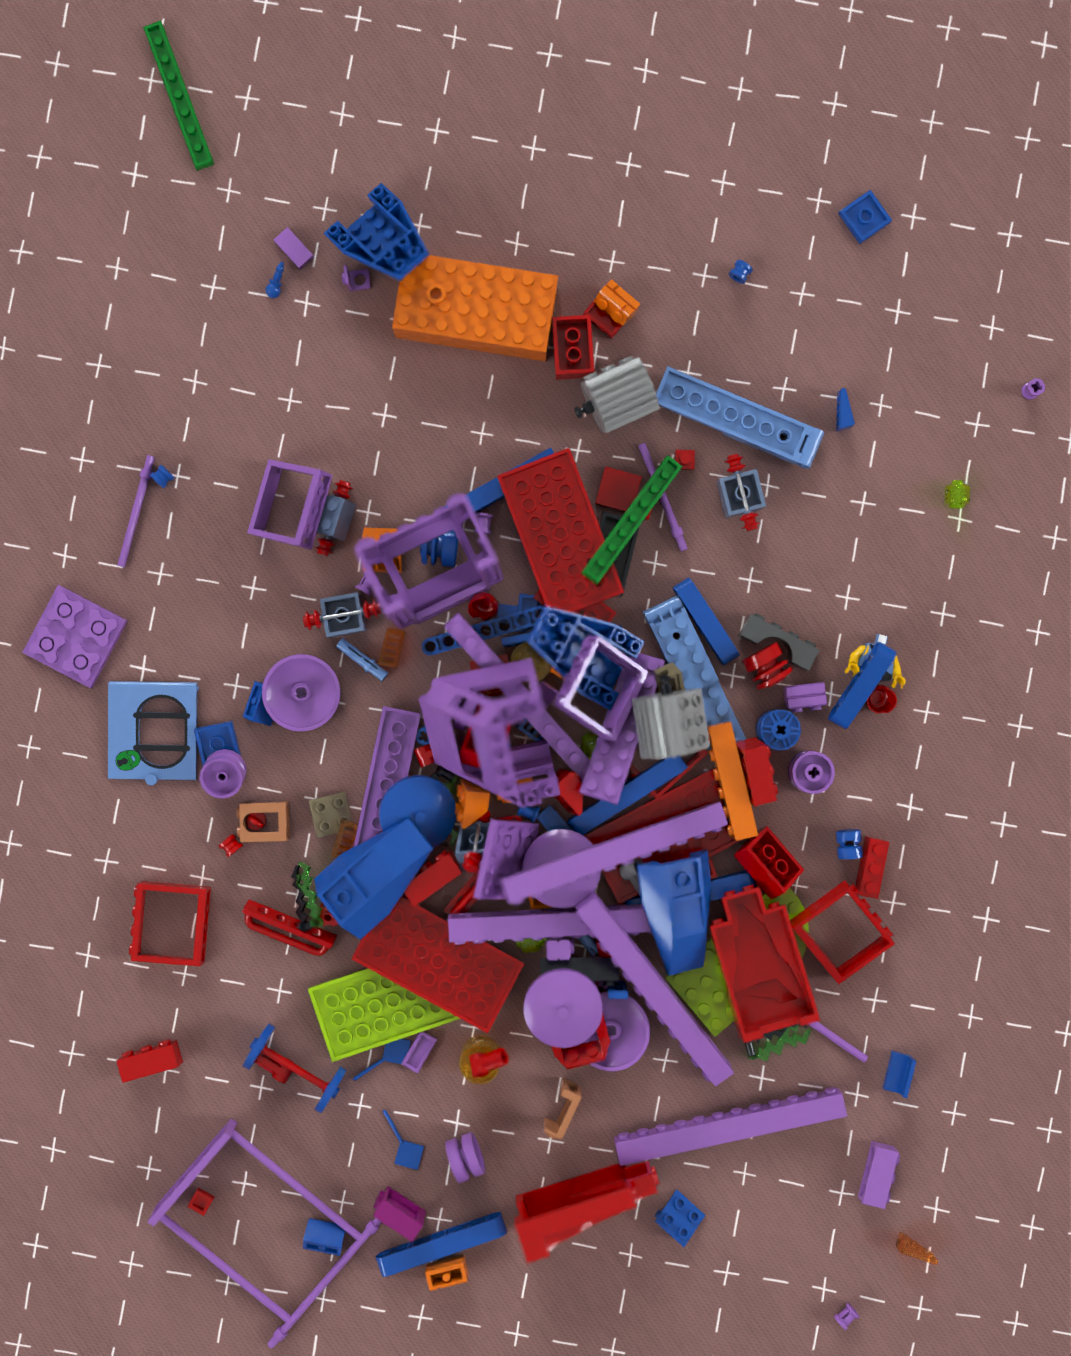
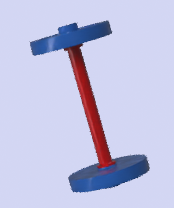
M269 1023L260 1037H255L249 1047L251 1051L242 1066L250 1070L259 1054L262 1055L263 1053L323 1090V1095L314 1110L321 1114L331 1098L335 1099L340 1090L338 1085L347 1070L340 1066L331 1082L328 1081V1083L267 1047L266 1043L275 1030V1026Z

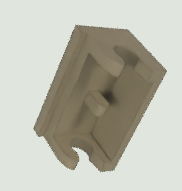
M673 662L654 670L655 681L658 683V693H661L660 686L663 685V681L659 680V677L662 675L670 676L671 680H668V684L672 685V691L684 689L682 672Z

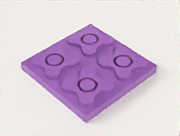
M58 585L22 653L89 688H93L128 620Z
M491 819L475 888V898L505 899L499 879L523 871L525 854L539 834L538 823Z

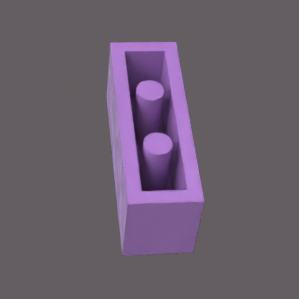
M871 1141L858 1194L862 1204L885 1209L886 1203H889L891 1196L890 1186L895 1181V1166L900 1161L899 1152L894 1146Z

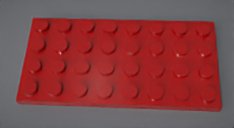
M570 448L497 475L546 606L574 613L624 593L614 563L597 585L581 574L582 570L604 542V537Z
M716 767L667 791L658 799L654 798L583 836L593 845L713 802H721L722 807H724V801L719 798L717 789L720 788L719 780H715L713 769H716ZM727 825L722 826L723 830L715 833L708 831L704 837L699 839L689 838L687 843L679 846L676 843L669 846L670 849L663 852L653 851L651 852L652 856L641 860L643 863L656 861L662 864L689 858V853L705 849L708 850L709 858L742 840L735 841L732 837H729ZM621 863L615 865L616 869L607 872L604 869L601 870L618 904L638 895L630 880H624L621 877L619 871Z
M402 896L391 913L362 938L351 958L487 1034L525 964L487 942L473 943V941H465L464 944L449 942L448 921L419 905L414 907L408 899Z

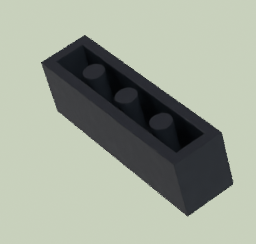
M610 957L570 958L569 960L540 958V975L553 969L567 968L583 973L596 986H603L605 989L618 986L619 970L613 964Z

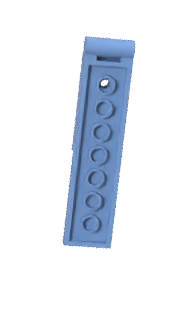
M668 366L656 392L660 407L720 431L722 435L789 463L797 464L802 468L810 469L824 436V432L818 428L809 426ZM780 435H784L785 440H781Z
M678 595L643 611V615L666 663L673 662L682 672L684 689L701 688L707 726L730 721L735 741L745 740L746 737L724 694L716 672ZM675 632L679 634L677 640L673 638Z

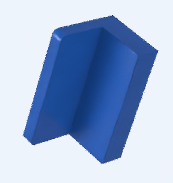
M254 681L242 717L253 722L271 726L273 719L267 713L262 699L263 683Z
M891 1051L882 1088L899 1093L903 1098H907L916 1060L911 1055Z
M310 1218L303 1238V1249L340 1256L345 1231L336 1223Z

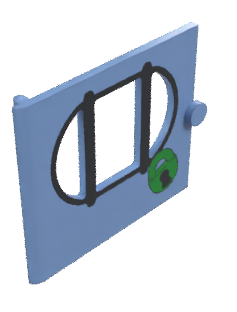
M109 681L108 779H145L148 785L156 784L158 779L197 780V741L194 729L197 728V690L199 689L197 682ZM162 697L178 703L184 712H141V709L150 700ZM140 718L184 719L185 744L141 745ZM141 751H183V755L171 765L159 766L146 760Z

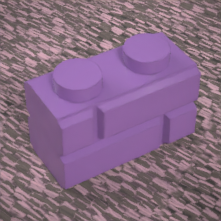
M825 683L784 686L785 709H791V713L803 712V708L810 707V711L821 710L823 705H827Z
M563 936L562 939L546 937L548 960H557L558 958L560 960H569L570 954H574V942L569 936Z

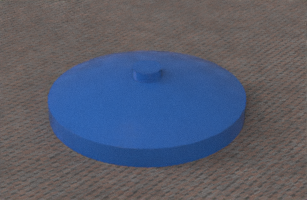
M424 775L409 776L394 783L384 794L379 807L380 826L382 831H385L410 818L434 848L441 844L451 833L456 820V804L447 787L437 779Z

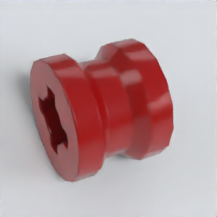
M232 834L219 845V848L224 849L226 856L229 858L243 845L237 842L236 836Z

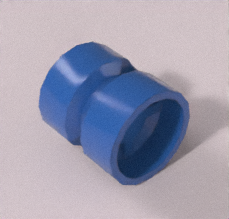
M860 829L836 831V842L840 844L837 847L838 859L863 858V847L859 845V842L862 841ZM845 841H853L854 844H845Z

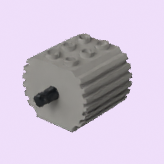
M632 356L626 357L618 361L620 365L616 367L615 364L602 368V373L598 375L595 372L583 377L584 381L580 382L586 403L582 404L581 409L578 406L574 408L576 416L581 418L584 412L586 415L592 413L601 433H608L660 409L653 384L639 357L634 359Z
M662 675L659 677V680L663 681V685L660 686L661 693L632 699L642 758L676 757L710 747L701 688L672 691V685L668 684V680H671L670 676Z

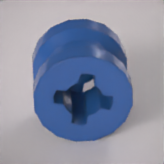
M737 260L735 268L730 270L729 276L734 281L745 284L748 274H751L753 268L745 261Z
M162 464L156 472L150 474L163 489L169 481L175 479Z

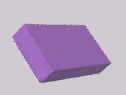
M288 227L274 239V242L300 270L314 258L313 254Z
M425 1031L418 1033L401 1064L418 1074L437 1038Z

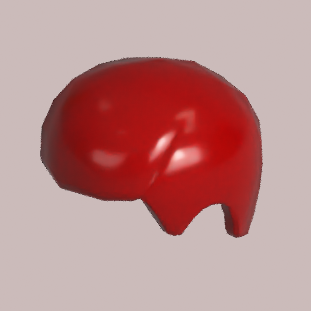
M487 592L476 593L468 604L470 616L472 618L480 617L483 621L493 617L498 611V601L492 594Z
M877 685L865 703L867 708L876 714H888L896 707L897 697L891 688L885 685Z

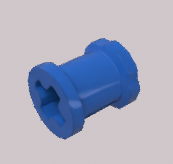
M532 805L526 807L519 806L516 815L526 817L534 823L540 807Z

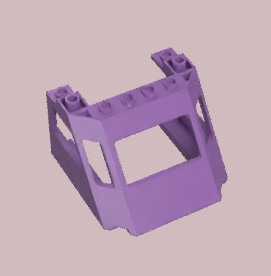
M464 493L452 495L449 501L446 502L448 507H439L433 511V514L427 517L426 515L420 516L411 525L404 524L398 527V531L392 534L385 533L381 535L377 541L373 537L363 538L358 542V545H355V552L385 615L399 629L414 623L417 625L470 600L476 593L490 590L492 585L504 580L498 561ZM469 518L472 519L480 536L478 541L482 552L478 555L474 553L462 528V524ZM453 530L468 561L411 589H407L393 562V558ZM378 563L385 565L398 590L397 594L389 595L383 589L372 565Z
M532 658L433 679L431 682L432 688L427 694L421 695L419 702L435 764L521 807L542 803L541 798L560 795L548 742L543 740L509 747L505 725L525 721L524 716L544 712ZM528 680L531 688L530 693L497 700H490L474 693ZM462 696L482 705V709L477 715H473L456 707L454 704ZM450 717L472 728L481 769L460 762ZM544 774L548 775L546 779L517 784L516 781Z

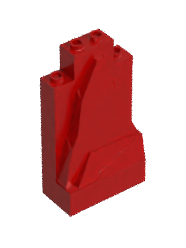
M753 884L742 887L743 891L735 893V890L724 892V896L720 897L726 920L724 921L723 918L713 920L711 925H708L727 988V997L739 1038L744 1043L763 1038V1034L796 1024L804 1026L820 1021L786 906L779 904V902L768 904L766 909L760 887H754Z
M649 1160L629 1167L627 1165L620 1166V1163L516 1195V1205L520 1216L515 1217V1227L526 1262L530 1263L549 1257L550 1251L560 1242L626 1210L636 1208V1202L641 1198L658 1193L657 1185H660L655 1166L651 1167Z

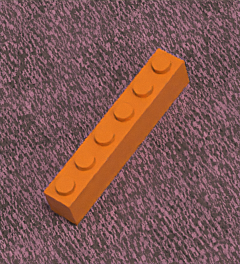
M730 721L707 726L711 750L708 752L711 762L714 761L716 769H713L715 780H719L720 788L717 789L719 798L724 801L725 806L722 808L725 817L729 821V825H727L728 835L735 841L758 836L732 724Z

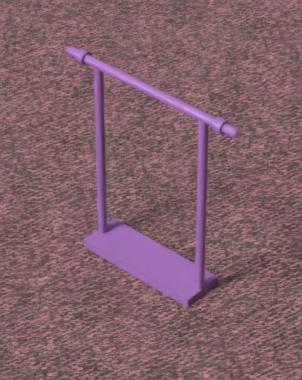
M231 1118L157 1203L148 1223L154 1227L160 1220L285 1321L282 1327L279 1326L273 1333L274 1336L268 1342V1347L274 1348L279 1341H282L287 1336L288 1330L369 1236L375 1234L379 1229L381 1221L376 1218L370 1220L366 1225V1229L361 1234L235 1131L237 1122ZM230 1138L356 1240L292 1315H289L165 1214Z

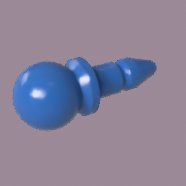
M283 262L278 264L273 276L274 279H269L270 283L265 288V292L270 298H277L281 293L280 286H282V283L279 281L284 271Z

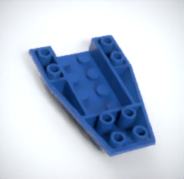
M380 183L367 195L373 204L369 210L347 229L339 221L335 222L324 232V235L344 255L400 281L430 254L402 201Z
M545 606L527 642L565 679L573 666L575 657L582 648V642L587 636H599L625 656L636 659L645 641L616 624ZM595 649L576 691L611 711L619 695L618 692L612 689L623 668Z
M408 818L339 855L314 878L317 896L342 928L357 938L362 939L391 913L433 850V847L411 819Z
M708 850L689 853V858L661 864L652 861L638 864L641 904L667 975L670 976L703 967L712 890Z

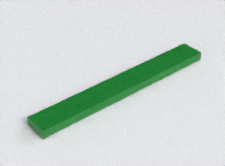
M160 20L144 26L145 34L195 169L199 171L215 165L163 23Z
M669 455L663 459L582 570L581 574L595 585L600 582L683 466Z

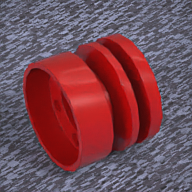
M777 642L766 646L741 661L747 673L757 671L758 674L751 679L752 682L759 679L762 680L755 686L757 690L769 688L779 683L793 671L791 666L784 669L781 668L788 663L787 659L777 661V658L783 653Z

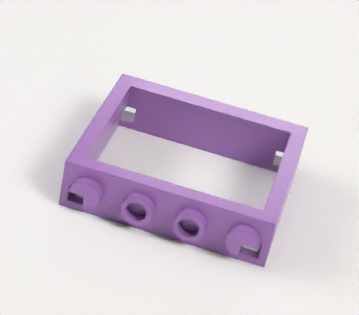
M268 459L247 533L260 538L312 550L333 475L319 469ZM282 469L313 476L295 538L265 531Z
M587 636L582 642V648L575 657L573 666L566 675L565 682L557 693L553 705L604 740L616 741L633 706L632 699L637 697L648 671L599 636ZM595 649L629 673L604 727L569 705Z

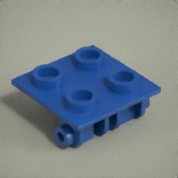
M676 1189L663 1210L656 1212L655 1217L657 1219L655 1222L684 1248L705 1217V1214Z

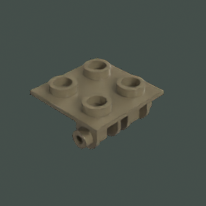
M345 792L308 801L317 838L354 829Z

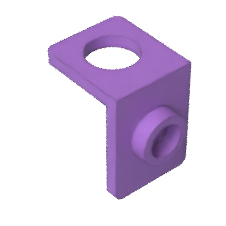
M344 265L342 281L343 285H347L349 291L371 288L369 271L367 269L349 271L347 265ZM363 275L366 278L365 283L357 285L355 283L356 276Z
M542 681L539 689L543 707L547 709L558 691Z

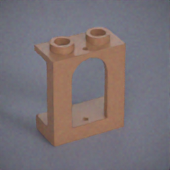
M289 801L266 803L242 802L237 807V818H240V826L237 827V837L240 838V842L288 841L290 839ZM278 812L279 831L250 832L247 830L246 821L248 814Z
M565 1078L560 1083V1095L567 1098L557 1122L546 1117L544 1118V1132L552 1139H563L582 1097L581 1086Z

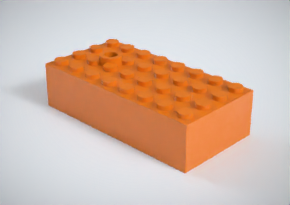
M429 255L399 281L392 324L394 335L399 339L546 362L558 288V275Z

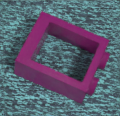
M387 1186L385 1191L381 1190L375 1199L373 1217L413 1242L424 1224L426 1210Z

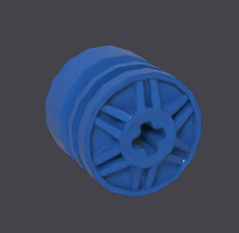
M451 530L420 545L422 564L427 565L429 556H431V565L435 566L437 557H441L442 566L455 567L458 550V538L455 532Z
M774 709L761 714L756 722L755 732L757 738L769 748L786 750L794 746L799 740L801 727L794 714L786 710ZM777 726H783V728L781 729V731L783 732L782 734L776 733V731L778 730Z

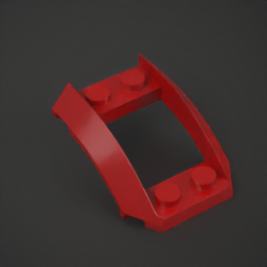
M603 1010L600 1024L596 1030L599 1040L563 1049L552 1046L554 1056L567 1070L606 1059L611 1040Z

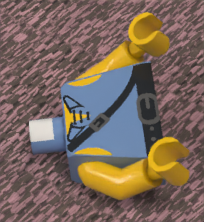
M877 634L874 644L865 643L860 645L850 654L845 673L847 674L851 670L853 677H855L876 643L880 642L886 645L888 637ZM896 655L881 680L891 681L893 679L891 687L895 688L896 684L899 683L902 689L906 681L902 677L901 667Z

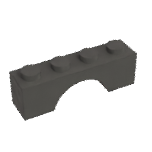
M757 613L748 615L738 636L753 644H758L765 638H776L787 647L789 663L804 671L810 670L820 651L815 648L816 644L808 640L804 642L798 639L799 635L789 631L786 633L781 630L782 626L774 622L771 624L764 621L765 617Z

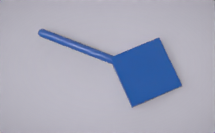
M399 1039L385 1044L383 1058L356 1075L353 1080L356 1081L384 1061L401 1064L409 1051L411 1040Z
M383 1110V1114L400 1142L394 1164L418 1170L424 1146L403 1140L386 1110Z

